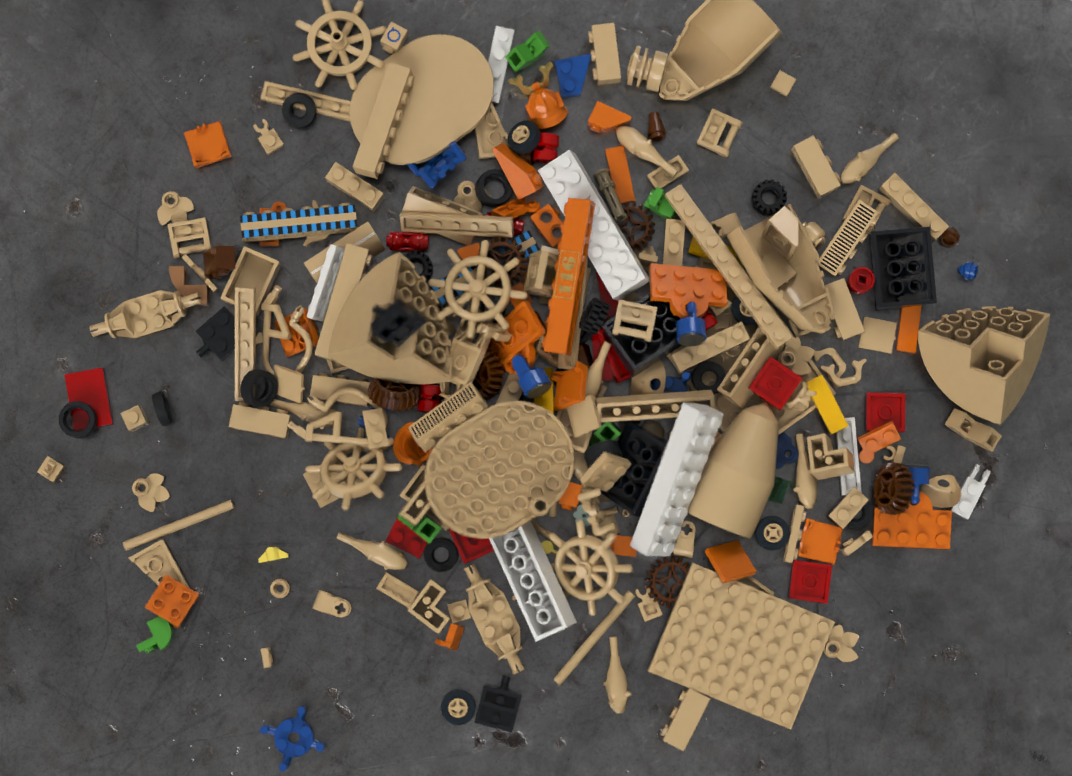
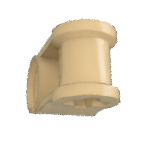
M731 213L710 222L713 229L718 230L717 234L721 239L726 238L728 234L741 226L736 213Z
M683 521L681 528L689 524L688 526L692 530L687 535H684V531L681 530L674 545L673 556L693 557L696 528L692 522Z
M322 590L318 591L312 607L317 611L340 618L348 616L352 610L349 601ZM344 604L343 607L346 611L340 613L338 606Z

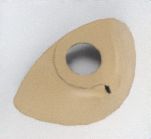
M661 360L632 378L631 386L634 395L664 393L666 372ZM654 378L659 379L661 382L657 390H652L650 387V382Z
M952 475L933 477L929 479V484H923L920 488V491L929 497L933 507H953L958 504L961 498L960 486L955 476ZM938 480H946L950 485L942 487L938 484Z

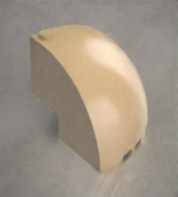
M400 252L376 265L351 292L337 318L328 356L358 373L384 381L403 384H435L450 381L452 357H449L448 346H451V340H449L445 331L448 328L446 319L438 320L436 318L440 311L437 306L439 301L434 291H429L425 277L423 275L419 276L414 270L415 265ZM399 299L423 315L426 323L399 347L391 341L386 343L373 334L370 325L379 317V315L372 311L375 305H379L386 310Z
M983 306L981 310L971 311L970 308L956 311V314L942 315L941 320L936 322L932 320L918 331L921 357L929 375L949 399L971 414L1001 425L1020 401L1034 374L1046 339L1050 314L1026 309V312L1016 311L1014 307L1009 306L1008 308L996 309V306Z

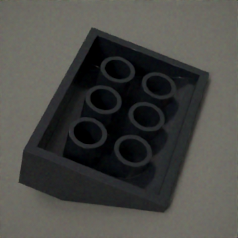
M930 227L871 232L870 242L873 274L875 276L876 309H898L937 303Z
M650 293L635 303L657 307L651 342H647L643 338L612 334L616 315L601 325L621 363L632 378L682 346L677 341L676 323L681 318L673 315L669 302L650 301ZM622 321L620 323V326L647 331L646 326Z
M628 421L618 440V445L623 458L628 459L631 466L614 483L611 489L607 492L600 490L601 494L632 515L641 517L668 441Z

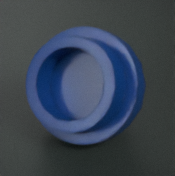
M970 261L960 265L958 270L964 279L975 280L979 265Z

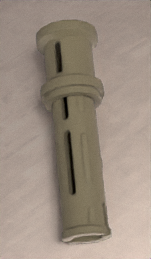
M607 168L599 169L593 175L594 180L599 184V191L605 195L615 220L621 222L627 218V215L616 194L615 182L611 180L609 176L610 171Z

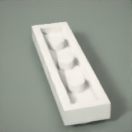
M499 26L495 28L488 61L494 80L492 103L496 104L500 102L508 64L505 56L511 50L515 32L513 29Z
M330 244L306 317L323 322L345 248Z
M855 417L845 418L848 427L836 432L837 449L847 448L853 454L855 473L840 476L841 496L846 495L853 487L862 493Z

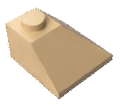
M784 206L768 220L762 236L787 261L791 260L799 245L798 219L795 213Z

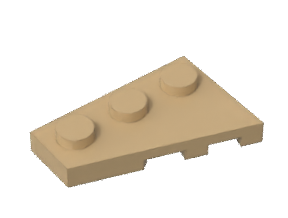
M492 103L485 118L475 128L479 159L496 158L492 149L501 143L506 144L510 148L508 134L505 132Z
M164 539L129 557L158 586L164 576L168 575L190 588Z

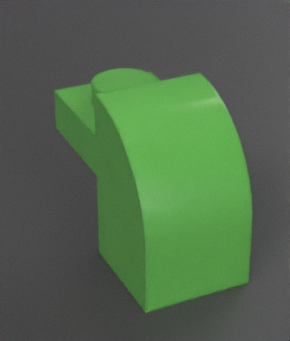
M539 30L525 43L515 46L505 58L514 71L517 72L532 65L545 55L544 52L550 47V44Z
M658 187L656 190L652 189L644 207L665 220L675 219L677 213L664 197V190Z
M603 422L601 424L602 427L592 434L588 448L601 441L615 440L622 431L613 422Z
M400 515L396 517L429 544L442 529L426 515H423L415 526Z
M158 616L147 622L153 637L136 645L139 652L145 651L147 654L157 649L155 645H158L160 650H164L173 641L174 626Z

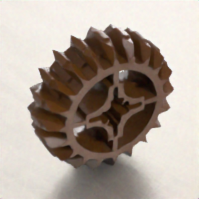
M626 201L625 208L623 209L627 218L624 223L618 226L622 233L627 235L628 243L632 250L635 251L634 247L636 246L641 251V244L645 247L648 246L645 239L649 241L653 239L649 235L655 233V230L650 228L655 226V222H649L653 219V215L646 216L649 209L641 211L643 208L642 204L635 208L636 202H633L632 207H629V203ZM631 213H634L641 217L643 223H641V221H634L632 219ZM628 219L631 226L635 227L632 228L631 235L629 229L624 227H627ZM645 228L644 235L634 241V233Z
M498 237V243L491 239L492 245L488 248L487 257L491 254L498 263V259H502V261L505 259V263H508L515 255L519 259L516 271L514 272L511 269L507 272L510 275L511 287H513L514 283L512 280L519 283L518 275L524 277L525 273L521 270H527L528 266L522 264L528 262V258H522L526 255V251L519 252L522 248L521 244L514 247L516 240L509 244V237L505 238V242H502L501 237ZM499 248H506L511 251L504 255H501L495 250ZM485 267L484 279L495 271L492 269L488 271L487 267ZM501 278L495 281V288H499V283H502Z
M488 348L482 360L484 363L481 362L472 382L484 400L492 398L495 394L499 393V389L503 387L501 382L505 380L502 377L505 371L502 370L504 364L500 363L501 357L496 356V352Z
M372 378L368 388L369 399L372 400V403L392 411L397 410L400 412V410L407 411L408 409H413L414 406H417L420 399L418 384L395 383Z
M887 463V465L882 466V469L878 470L879 474L875 475L876 481L873 482L875 484L873 489L875 493L873 498L876 499L875 504L885 514L896 515L904 513L905 509L909 508V503H912L911 497L914 496L913 474L908 467L901 463Z
M664 556L665 563L657 559L656 561L659 566L656 567L654 564H651L650 566L654 571L647 570L646 572L652 575L651 578H645V581H651V585L645 586L646 589L652 588L653 590L648 595H656L653 599L654 602L661 599L660 606H663L666 601L667 608H670L671 602L675 604L677 597L673 598L674 589L677 586H682L684 580L676 577L675 566L680 568L686 576L688 573L686 567L689 565V562L681 565L682 558L675 562V556H671V562H668L667 556ZM669 566L668 575L665 578H656L657 573L663 567ZM672 572V577H674L673 580H676V582H681V584H673L670 591V587H668L669 584H666V582H661V580L670 579ZM655 583L663 584L666 587L667 598L658 592Z

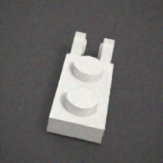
M978 464L974 465L961 487L960 501L950 509L953 513L967 520L991 473L990 470L986 469L979 482L974 480L980 469Z

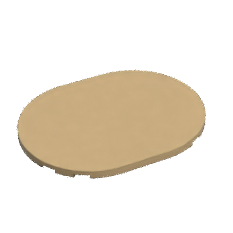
M429 35L418 38L399 49L398 53L395 52L383 61V67L375 66L358 83L350 103L351 126L357 140L361 144L388 64L393 63L411 68L415 77L412 87H409L408 101L406 104H403L402 118L400 121H397L395 127L397 128L396 135L390 141V153L388 156H385L384 161L395 165L419 164L439 155L449 147L451 142L459 141L482 122L493 100L494 80L486 58L474 45L455 36Z
M506 401L495 404L449 431L435 445L425 468L424 483L427 499L436 516L447 527L461 535L486 539L508 534L535 517L527 511L530 499L537 496L545 497L549 502L550 508L565 493L574 470L573 444L562 422L543 407L526 401ZM535 503V509L537 511L540 510V505L538 503Z

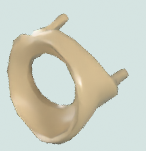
M801 381L785 403L790 409L805 411L806 407L809 406L811 396L816 395V392L807 390L808 384Z

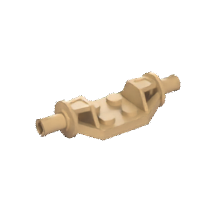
M159 290L124 301L112 312L105 313L104 322L90 325V331L98 329L91 332L93 337L109 332L112 338H117L118 336L138 338L173 327L182 317L187 315L186 308L202 304V299L193 300L201 297L199 292L182 297L179 291Z
M494 319L480 323L487 325V323H492ZM476 325L475 333H479L475 343L468 341L470 338L467 337V330L452 340L449 347V357H452L451 380L440 383V396L444 397V400L452 396L449 394L450 382L456 384L453 393L455 394L468 383H472L490 342V339L483 337L485 333L477 330L479 325Z
M476 564L470 565L473 574L469 567L464 568L471 582L470 587L465 589L468 592L469 612L485 645L499 656L497 657L498 660L507 659L513 675L518 673L515 665L518 666L520 672L523 671L525 668L517 655L518 651L523 649L520 646V626L504 593L490 582V578L486 580L481 578Z

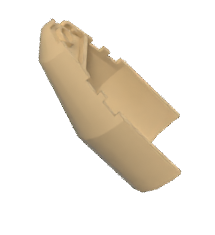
M706 0L687 19L681 35L676 40L677 43L666 59L659 96L665 100L688 101L742 74L782 34V31L754 0Z
M791 204L786 206L788 210L790 209L795 213ZM797 215L799 245L791 260L787 261L797 275L790 279L787 285L783 284L778 289L773 285V279L769 276L760 260L763 255H768L775 250L762 236L764 228L772 216L746 230L741 225L728 234L727 239L747 275L760 293L799 329L822 334L831 328L829 323L834 309L828 288H825L822 279L824 273L819 268V254Z
M767 402L742 409L721 434L722 436L709 452L708 460L701 473V479L697 484L694 497L688 508L689 514L752 539L775 484L779 423Z

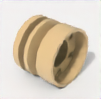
M636 46L627 69V85H632L633 78H638L636 87L639 88L642 80H646V90L658 92L668 53L656 50L653 57L649 58V48H646L644 56L639 55L641 46Z

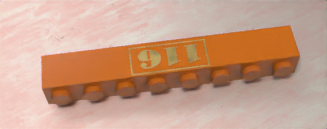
M568 198V202L564 205L565 221L561 224L562 239L558 243L559 258L555 262L556 277L552 281L553 295L548 304L550 314L545 323L547 333L542 341L544 351L548 353L571 356L595 210V203L591 200Z

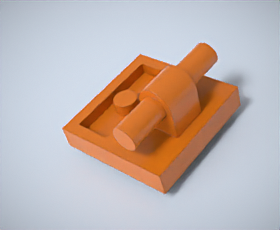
M304 308V313L297 323L308 332L312 346L317 347L319 331L315 321L306 317L308 309ZM292 314L284 317L291 333V339H280L287 358L306 350L303 337L289 325ZM278 321L273 322L276 330L281 331Z

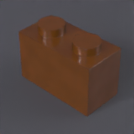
M214 246L203 254L205 276H211V279H222L224 275H229V272L236 269L234 246Z

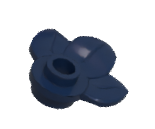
M784 432L778 435L776 469L782 468L786 463H794L799 456L798 449L792 445L791 437ZM788 450L792 451V455L790 457H786L785 453Z

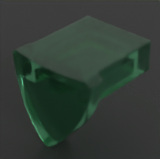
M775 477V484L768 501L782 504L787 487L796 488L795 483Z

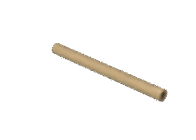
M232 500L220 503L123 542V546L126 551L234 509V504Z
M629 590L623 596L625 599L624 603H617L553 678L559 685L565 681L635 598Z

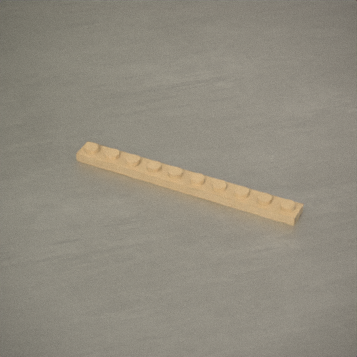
M680 184L667 192L664 197L775 349L790 341L793 336L683 186Z

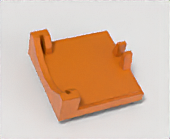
M220 121L208 125L202 124L203 126L201 127L198 125L196 129L184 132L192 162L196 169L232 157Z
M577 361L575 367L570 370L551 372L550 379L556 382L554 410L559 411L585 401L588 366Z
M805 518L802 537L798 547V556L835 565L843 529L839 526Z
M165 575L145 608L179 629L189 610L200 596L197 592Z

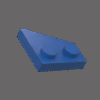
M591 54L555 60L562 99L581 95Z

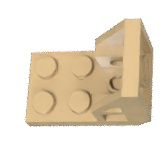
M544 250L531 253L523 292L544 298H552V281L556 277L555 262L559 257ZM587 268L584 303L591 268Z

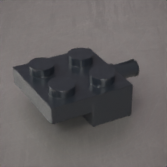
M397 299L386 310L379 305H375L372 311L379 315V317L370 325L375 336L386 343L391 341L399 347L426 323V319L423 315Z
M224 306L196 330V333L202 338L204 343L196 351L200 357L210 350L223 361L235 351V317Z
M503 675L501 685L498 687L484 685L474 723L512 733L522 694L508 689L511 677L507 676L506 683L504 684L506 676Z

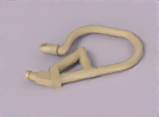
M278 285L274 286L273 291L261 303V310H264L262 363L265 371L273 375L274 371L269 364L270 337L291 339V333L280 305L275 303L279 292L282 290ZM301 305L296 307L289 321V325L303 337L306 344L305 354L295 370L299 373H302L310 360L313 349L308 332L297 323L304 313V307ZM272 311L276 316L281 331L271 330Z
M340 388L329 397L325 404L315 396L309 395V397L313 398L312 401L307 398L310 404L317 407L316 409L327 412L339 396L347 393L355 394L374 408H382L386 429L387 414L384 407H378L377 404L372 403L369 395L358 388ZM334 412L307 424L306 430L294 424L293 421H290L287 425L288 428H291L297 435L302 437L305 442L368 444L367 438L340 436L342 412ZM334 421L332 435L313 433L314 429Z

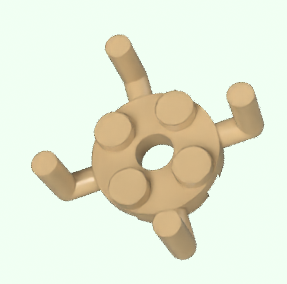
M582 484L583 489H581L582 492L578 495V500L582 504L584 513L587 512L590 515V518L587 519L592 526L594 536L599 537L617 531L615 523L601 528L599 524L605 521V517L619 513L618 506L600 510V489H593Z

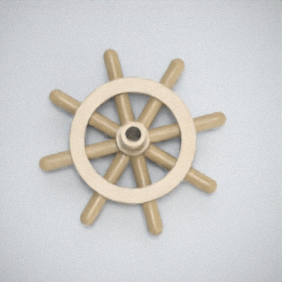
M322 0L326 14L319 17L312 26L301 20H297L295 23L298 28L308 32V50L294 54L293 60L297 62L311 57L313 63L321 70L315 82L317 87L323 85L329 74L333 76H346L350 88L355 90L357 83L353 73L360 70L366 62L377 67H383L384 65L382 60L370 54L372 50L371 37L384 34L386 27L380 26L371 30L368 29L364 21L358 17L364 6L362 0L357 1L352 13L333 11L330 1ZM336 21H346L342 32L339 30ZM327 24L330 25L331 35L321 30ZM353 25L361 31L359 34L348 37ZM317 37L329 42L322 46H315ZM364 40L363 50L350 45ZM331 51L326 62L318 56L319 54ZM347 52L358 57L351 64L349 62ZM338 54L343 66H333Z
M487 240L482 241L479 256H472L463 260L459 258L453 249H448L447 255L455 266L450 270L446 281L430 279L428 281V284L432 287L445 288V296L449 306L436 315V318L443 320L454 312L460 318L469 321L467 329L468 338L474 337L476 323L486 322L494 318L502 329H508L509 324L501 313L507 307L510 298L526 299L528 297L526 292L511 290V283L507 272L519 264V259L513 258L504 266H501L497 261L487 257L489 248ZM478 266L476 279L468 270L469 267ZM485 267H489L495 272L484 279ZM460 273H462L469 284L455 281ZM501 278L503 289L488 287ZM453 290L468 291L455 300ZM487 294L501 296V298L494 305ZM472 299L470 312L461 308L463 304ZM480 301L485 304L488 311L478 313Z
M359 428L356 438H364L365 429ZM391 437L388 438V445L390 447L394 443V439ZM324 442V445L330 451L323 459L322 464L307 466L305 469L307 473H321V478L324 482V486L313 493V499L318 500L327 492H330L337 497L343 498L342 509L348 510L351 498H358L370 492L377 498H382L384 493L378 486L383 481L386 472L402 470V465L400 463L387 464L383 451L388 447L369 450L368 444L340 443L335 445L331 442ZM361 452L367 453L362 458H360ZM353 453L352 457L346 456L347 454ZM373 458L377 459V464H367ZM340 460L343 465H335V463ZM365 472H373L369 478L365 475ZM331 473H340L331 480ZM347 478L346 486L339 485Z
M577 520L578 535L570 538L568 541L564 542L553 532L549 534V539L559 547L555 563L550 564L556 573L558 581L564 588L563 593L567 598L571 594L578 599L587 601L589 614L594 616L597 613L595 600L607 594L619 604L624 603V597L614 587L619 573H630L633 567L631 565H618L617 558L609 547L616 538L614 533H610L602 541L597 537L586 535L583 520ZM579 546L581 557L571 548ZM587 547L595 550L592 556L588 555ZM566 557L571 558L576 564H566ZM568 572H576L573 579ZM597 572H607V581ZM582 579H584L585 588L578 585ZM592 579L602 588L593 590Z

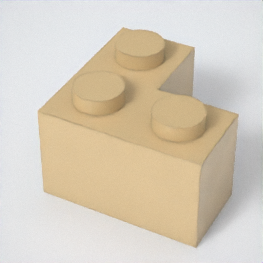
M826 433L807 437L811 474L817 480L855 473L853 454L847 448L833 450L832 440Z
M430 579L407 611L439 634L451 619L436 607L447 590Z

